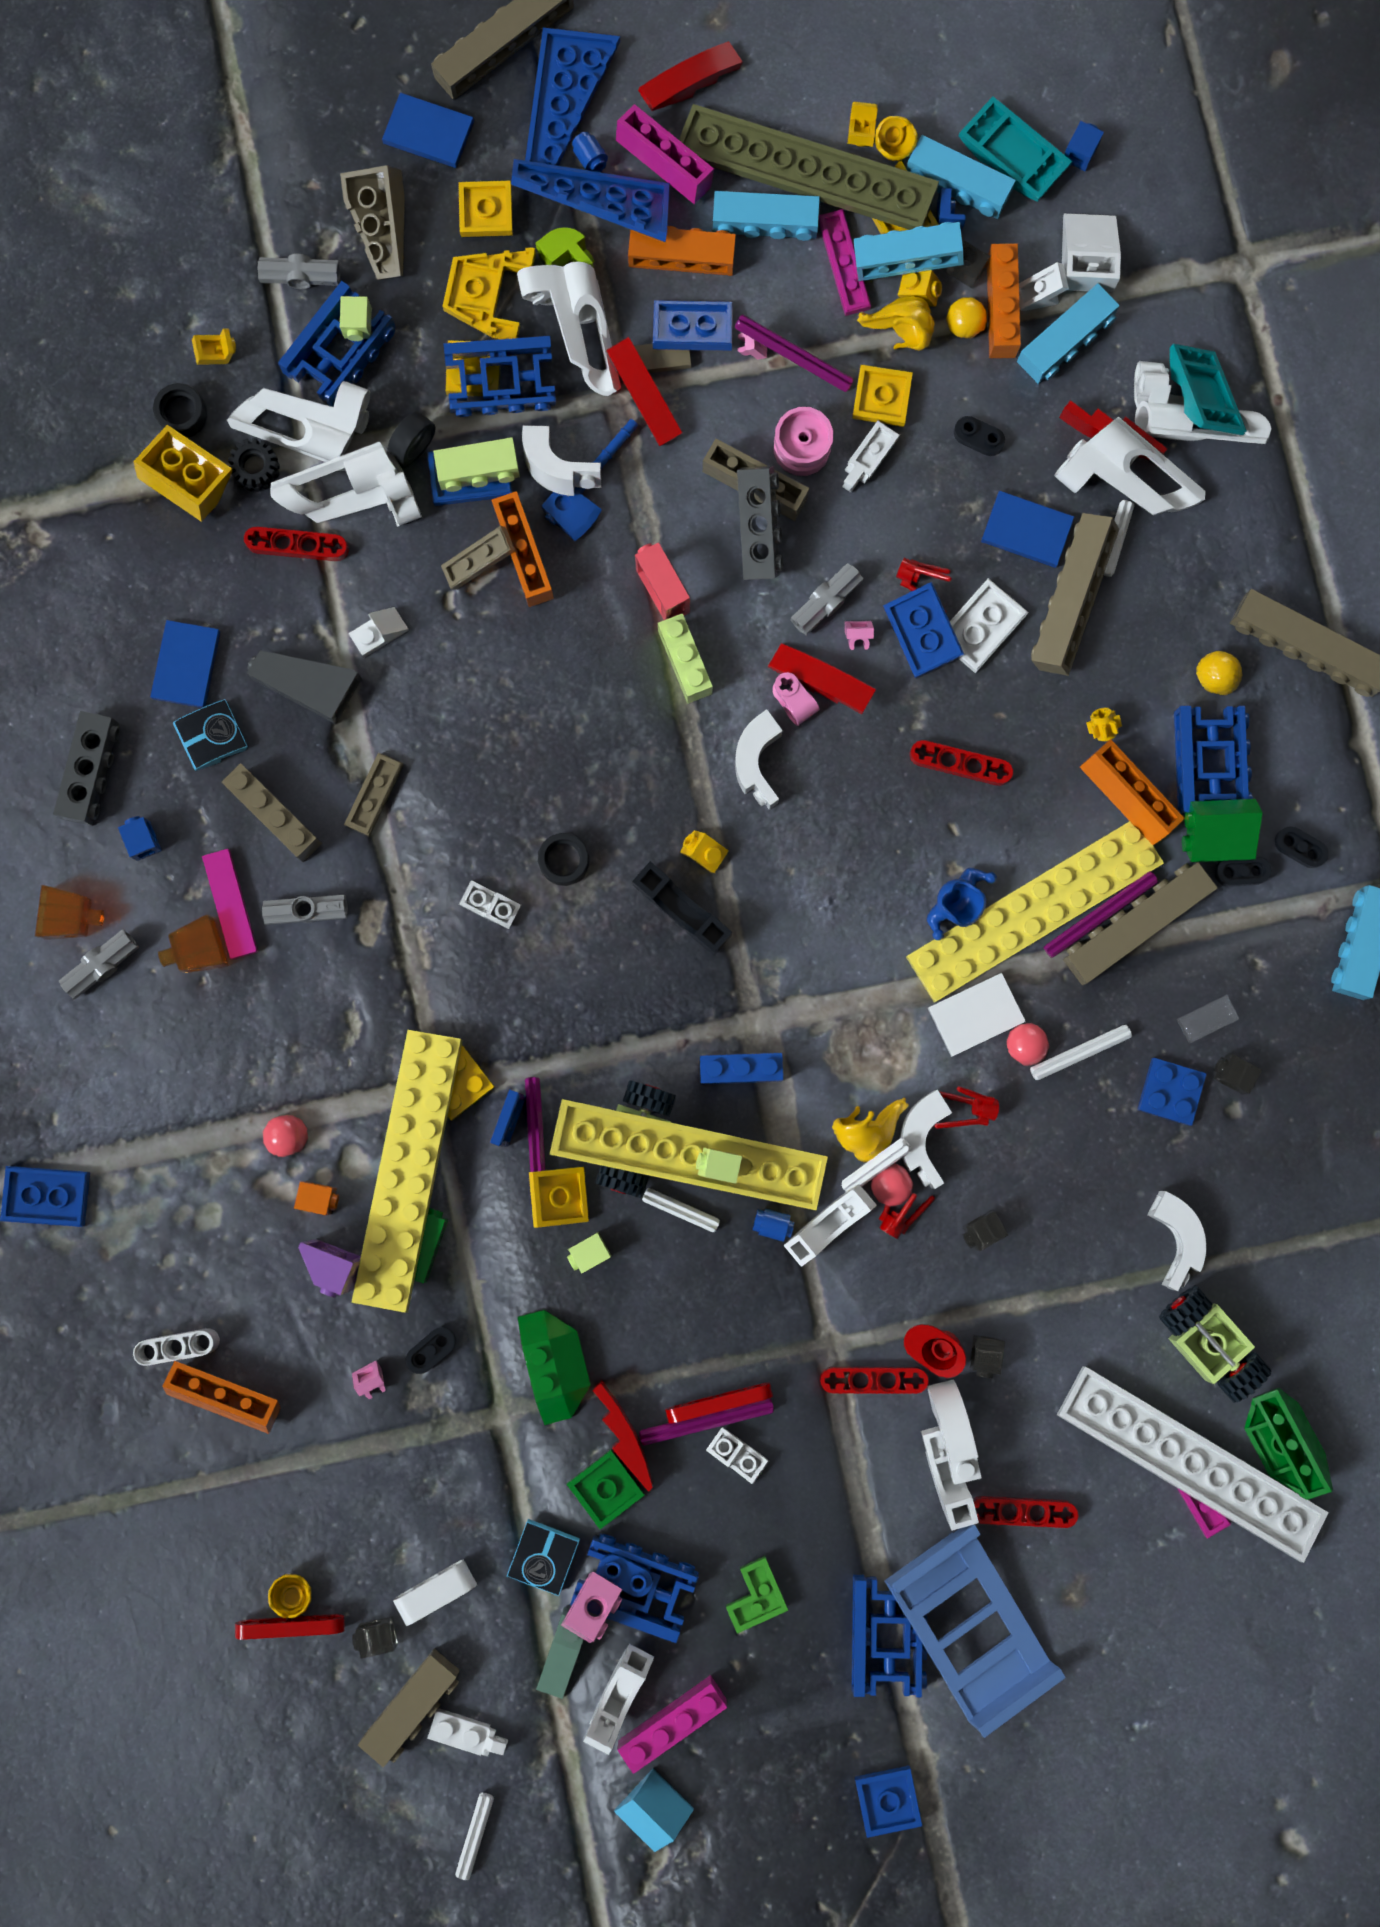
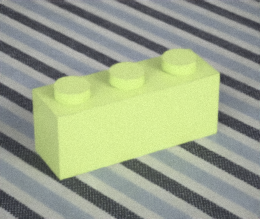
M513 437L433 451L441 490L455 492L465 486L484 487L488 485V482L499 481L500 483H508L513 481L514 478L520 477Z
M683 613L658 622V633L687 704L711 695L713 686Z

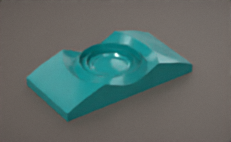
M994 96L971 119L958 136L980 162L1015 179L1013 189L1037 202L1072 164L1068 157Z
M1173 343L1170 347L1171 380L1181 386L1184 397V413L1200 428L1244 435L1247 430L1216 352Z

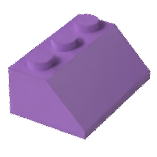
M318 1239L300 1242L298 1248L314 1285L321 1287L320 1292L322 1294L336 1298V1295L341 1296L354 1290L361 1256Z

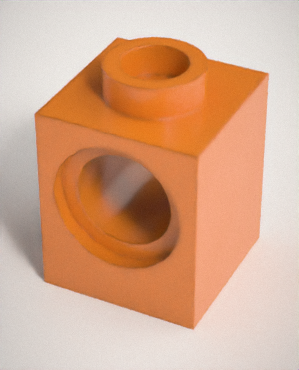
M300 1181L294 1209L321 1215H331L332 1210L336 1211L339 1202V1195L336 1194L337 1188Z

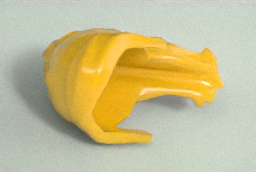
M915 296L898 298L873 314L860 312L857 319L863 327L872 329L893 327L897 335L905 341V343L895 344L894 350L898 348H911L920 351L927 348L935 326L927 301Z
M906 1098L896 1100L884 1108L875 1121H872L874 1117L873 1111L868 1112L866 1119L862 1121L855 1120L854 1118L860 1113V1107L856 1106L854 1112L847 1118H837L834 1120L832 1129L843 1148L854 1153L859 1161L868 1162L891 1145L899 1116L909 1107V1104L905 1102Z

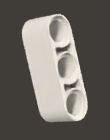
M210 1328L150 1338L139 1342L135 1346L133 1356L135 1361L142 1366L203 1356L218 1348L220 1338L218 1333ZM201 1335L209 1338L210 1344L207 1349H203L199 1345V1337ZM173 1340H178L181 1343L182 1351L180 1354H176L172 1350L171 1344ZM146 1345L154 1348L155 1353L152 1359L147 1358L144 1353Z
M463 1559L403 1592L393 1599V1602L405 1625L408 1626L469 1592L477 1586V1583Z

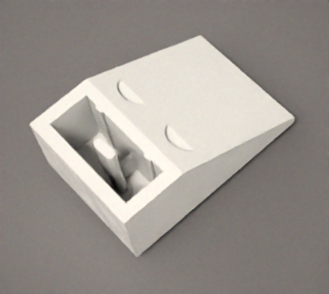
M1064 213L1062 264L1065 269L1068 290L1089 291L1099 283L1106 292L1113 293L1120 280L1121 261L1116 216Z

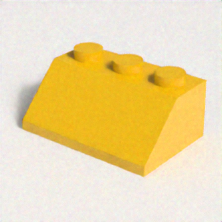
M166 425L133 461L139 480L201 522L219 503L232 474L231 467L169 425Z

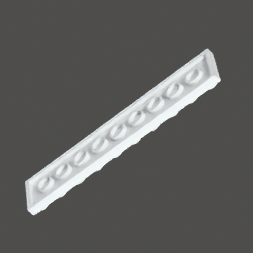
M1086 1366L1081 1368L1057 1413V1416L1299 1562L1304 1563L1329 1513Z

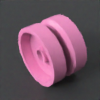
M797 407L785 413L780 418L775 429L774 455L777 463L785 471L796 476H808L824 467L830 456L833 443V428L829 419L821 411L812 407Z

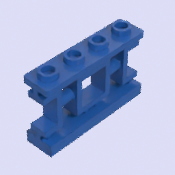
M343 281L338 284L278 362L283 374L290 379L294 378L298 383L306 373L319 381L322 386L317 391L320 399L325 400L332 407H334L341 383L343 381L352 384L357 383L361 379L369 362L372 363L377 358L379 349L384 342L392 339L396 328L393 318L388 314L385 315L380 310L373 320L371 319V331L373 333L366 342L364 339L362 341H351L354 344L341 361L327 352L325 348L338 332L342 334L340 322L337 321L340 317L341 296L360 297L356 292H352L350 286ZM313 351L322 358V361L316 368L305 362ZM331 366L342 372L334 384L331 379L325 376V373Z
M550 336L443 343L446 369L459 368L462 393L448 394L450 413H456V417L472 416V412L482 411L483 415L498 414V410L509 409V413H521L525 411L524 408L535 407V411L551 410V406L556 405L555 386L541 387L539 363L552 361ZM543 353L533 355L534 370L518 371L517 356H506ZM490 356V358H480V374L465 375L464 360H453ZM512 365L514 389L488 391L486 366ZM535 381L536 395H547L546 397L510 399V397H520V382ZM482 384L483 399H494L491 401L457 403V401L468 400L466 387L468 385Z
M1180 706L1174 711L1177 808L1183 817H1185L1186 812H1189L1191 801L1253 799L1252 793L1249 792L1248 782L1251 781L1252 770L1247 764V756L1250 754L1251 745L1250 740L1246 739V729L1249 727V714L1245 713V706H1238L1237 708L1227 706L1223 710V720H1201V707ZM1233 726V741H1219L1218 728H1230ZM1192 729H1207L1208 741H1196L1193 744ZM1225 749L1226 773H1203L1202 750ZM1235 779L1236 794H1221L1220 781H1232ZM1194 781H1209L1210 794H1198L1195 797Z
M608 1534L594 1535L587 1555L600 1559L596 1574L600 1575L599 1565L602 1558L608 1554L605 1551L631 1559L646 1567L651 1572L653 1578L652 1587L647 1593L645 1602L619 1594L622 1601L614 1614L610 1612L607 1619L677 1643L684 1616L673 1613L672 1610L680 1588L692 1593L694 1592L699 1572L695 1571V1567L689 1563L680 1561L678 1565L669 1562V1557L661 1553L653 1552L652 1555L642 1552L643 1548L636 1544L627 1543L625 1546L616 1543V1538ZM651 1567L684 1578L687 1581L676 1578L672 1592L658 1588L657 1584L661 1572ZM608 1570L610 1574H616V1572ZM578 1580L571 1600V1606L585 1582L584 1580ZM653 1598L668 1603L664 1613L665 1620L646 1614L649 1611ZM589 1601L587 1605L588 1612L596 1615L600 1614L601 1608L596 1601Z
M853 1575V1696L865 1697V1694L876 1696V1681L902 1682L904 1696L915 1695V1697L922 1698V1689L927 1688L926 1671H922V1660H927V1650L904 1614H896V1600L891 1591H877L876 1576ZM867 1588H870L871 1600H885L884 1614L870 1613V1625H866ZM926 1614V1615H924L923 1617L925 1618V1620H926V1622H927V1614ZM877 1623L903 1624V1649L877 1648ZM866 1646H869L871 1658H884V1671H869V1683H865ZM910 1647H913V1684H910L908 1672L895 1671V1658L910 1659Z

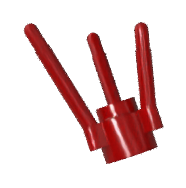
M907 558L902 560L896 575L897 578L902 579L900 586L911 591L918 589L911 583L912 581L917 583L921 574L948 582L952 580L950 576L944 575L950 574L949 569L920 563Z
M960 1086L957 1087L958 1092L975 1099L939 1091L943 1098L972 1105V1114L976 1115L977 1118L936 1123L934 1125L936 1129L978 1124L988 1126L989 1120L995 1121L998 1116L999 1101L994 1097L985 1096Z
M915 1193L911 1195L900 1213L892 1211L889 1214L891 1207L885 1205L879 1217V1220L882 1221L879 1228L898 1239L901 1233L905 1235L908 1228L935 1200V1197L930 1196L908 1220L905 1218V1215L917 1198Z

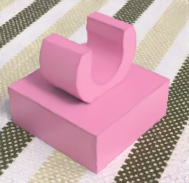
M744 333L738 334V338L745 342L744 347L737 349L739 353L744 356L752 355L757 360L767 358L766 346Z
M845 621V635L849 639L850 649L854 650V643L858 639L864 641L865 650L869 648V639H874V627L871 621Z
M377 1361L352 1373L354 1389L359 1397L365 1394L368 1399L373 1398L371 1390L377 1387L380 1388L382 1393L385 1392L382 1368Z

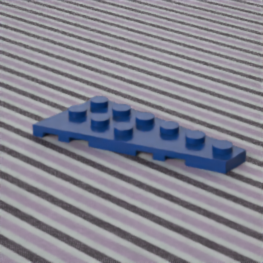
M543 27L525 161L559 166L620 44V36Z
M514 159L511 185L666 242L670 183Z

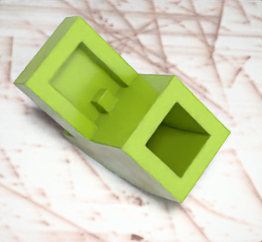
M557 228L536 242L537 255L546 265L563 267L569 262H584L594 268L593 263L595 261L586 249L585 236L575 229Z

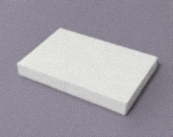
M989 578L950 621L965 656L958 659L975 673L1029 613Z
M1002 973L928 1007L951 1057L1026 1022Z

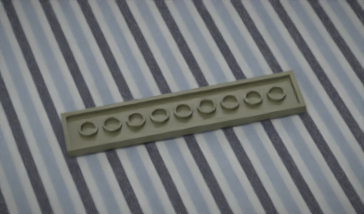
M695 104L692 105L679 141L713 168L798 195L819 196L820 202L908 230L924 226L939 187V181Z

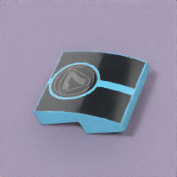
M225 699L198 709L173 722L195 771L220 763L222 758L245 751L248 747Z
M528 1519L507 1577L559 1596L580 1538Z

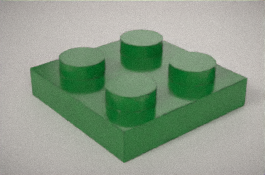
M612 1449L566 1484L599 1529H602L645 1495Z

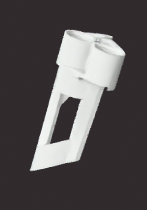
M571 262L564 267L540 265L525 267L519 270L517 276L522 298L533 302V305H554L569 360L582 369L584 381L593 391L603 396H609L621 388L619 376L606 351L612 347L594 268L584 262ZM596 321L606 364L605 370H597L589 365L580 324Z
M1145 361L1137 363L1134 376V401L1137 407L1135 424L1153 438L1184 441L1216 439L1266 444L1268 442L1271 425L1266 417L1254 411L1239 410L1247 430L1244 435L1192 428L1193 422L1184 413V397L1170 394L1169 369L1165 368L1163 363Z
M343 381L338 389L334 407L263 388L255 396L249 397L239 405L227 421L233 429L327 462L346 453L354 432L362 434L365 431L369 420V411L366 409L371 393L366 388ZM268 409L301 421L305 426V435L302 439L296 440L252 424V422L263 411Z
M1117 417L1088 442L1081 439L1073 447L1067 456L1068 459L1054 475L1072 492L1076 493L1095 473L1153 516L1166 511L1177 512L1185 510L1205 500L1204 489L1120 417ZM1139 455H1145L1183 488L1166 495H1159L1131 471L1130 465Z
M381 442L374 443L271 483L270 494L277 503L292 512L305 514L316 523L386 503L389 511H392L397 527L422 517L412 488L401 466ZM335 471H346L353 490L317 503L304 497L295 487Z

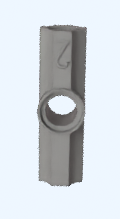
M291 254L288 258L260 257L257 267L260 283L287 284L295 289H307L310 285L338 286L341 276L338 260H316L303 254Z
M847 563L828 582H823L811 594L810 600L791 617L790 620L794 626L807 636L826 616L830 617L844 603V599L863 582L860 572L854 566Z
M346 895L300 896L296 899L263 901L262 916L265 925L298 922L309 924L314 921L347 919L348 914ZM309 903L311 905V912L307 916H301L299 913L300 907L303 904Z
M122 929L102 946H97L88 951L81 958V963L59 980L60 986L72 999H77L96 982H102L109 978L117 970V965L139 948L137 942L126 930Z

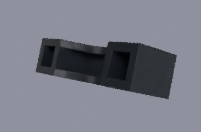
M651 861L632 881L633 886L713 956L732 936L733 932L691 900Z

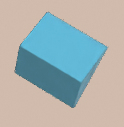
M653 1768L616 1807L614 1812L656 1852L675 1840L694 1808Z

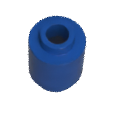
M589 132L578 134L572 142L574 154L585 170L601 172L606 167L608 161L607 154L594 135H590Z
M766 1208L764 1211L758 1209L752 1230L759 1232L758 1235L784 1242L785 1237L791 1238L795 1222L790 1221L791 1215Z

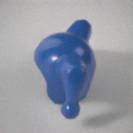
M967 868L959 879L950 880L941 887L937 895V903L927 915V922L933 931L932 935L935 940L939 941L944 938V932L940 930V924L946 919L960 927H967L980 918L986 907L987 899L985 894L975 884L983 880L989 884L995 883L997 880L995 873H986L975 868Z

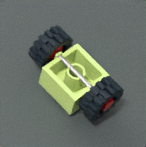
M629 1080L622 1101L643 1109L638 1111L618 1104L616 1111L671 1122L650 1115V1111L670 1117L676 1095L648 1084L644 1085ZM601 1165L595 1183L625 1195L643 1198L649 1177Z
M1198 1286L1187 1289L1185 1293L1182 1292L1159 1315V1319L1173 1334L1168 1338L1205 1381L1212 1384L1217 1382V1385L1233 1403L1240 1402L1242 1399L1248 1398L1249 1394L1255 1393V1390L1260 1388L1262 1383L1268 1380L1267 1377L1271 1375L1272 1370L1256 1352L1248 1354L1255 1346L1218 1304L1212 1303Z

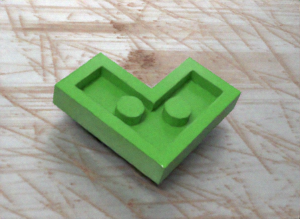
M766 1556L740 1567L750 1594L726 1604V1609L737 1634L788 1611Z

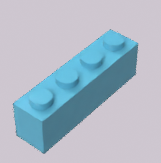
M921 135L906 167L908 172L939 181L937 193H940L941 188L952 189L951 197L955 198L957 202L965 206L974 207L981 214L996 219L999 218L1016 181L924 135Z
M715 191L713 232L724 230L730 234L745 235L749 238H756L758 236H770L773 239L793 237L802 241L810 240L811 238L816 239L819 196Z
M944 222L930 227L919 226L905 231L893 230L886 234L864 235L854 239L858 281L964 265L960 222Z
M1097 283L1021 351L1017 363L1037 384L1045 378L1050 380L1059 371L1060 368L1058 366L1064 361L1069 363L1078 354L1079 351L1077 349L1083 344L1088 346L1097 337V331L1102 327L1107 329L1117 319L1115 314L1120 305Z
M1371 885L1360 888L1354 895L1352 905L1355 906L1353 916H1350L1346 923L1345 931L1348 932L1346 942H1343L1340 946L1338 956L1341 960L1339 967L1334 970L1331 982L1334 983L1332 991L1361 1000L1373 998L1380 972V888Z

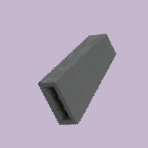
M262 650L259 651L257 656L251 658L247 667V674L252 680L334 724H337L362 680L359 673L353 669Z

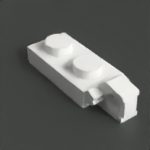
M877 421L848 461L845 471L849 475L844 480L842 487L852 492L859 481L865 484L872 477L900 435L880 421Z
M440 1708L435 1712L427 1738L480 1756L481 1754L488 1756L489 1752L504 1755L508 1739L495 1735L496 1730L491 1728L490 1724Z

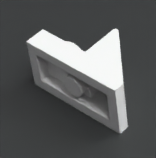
M1057 262L1019 283V306L1021 311L1053 306L1059 303L1057 295L1069 289L1062 263Z
M395 607L369 613L368 615L371 620L348 634L365 658L409 631Z

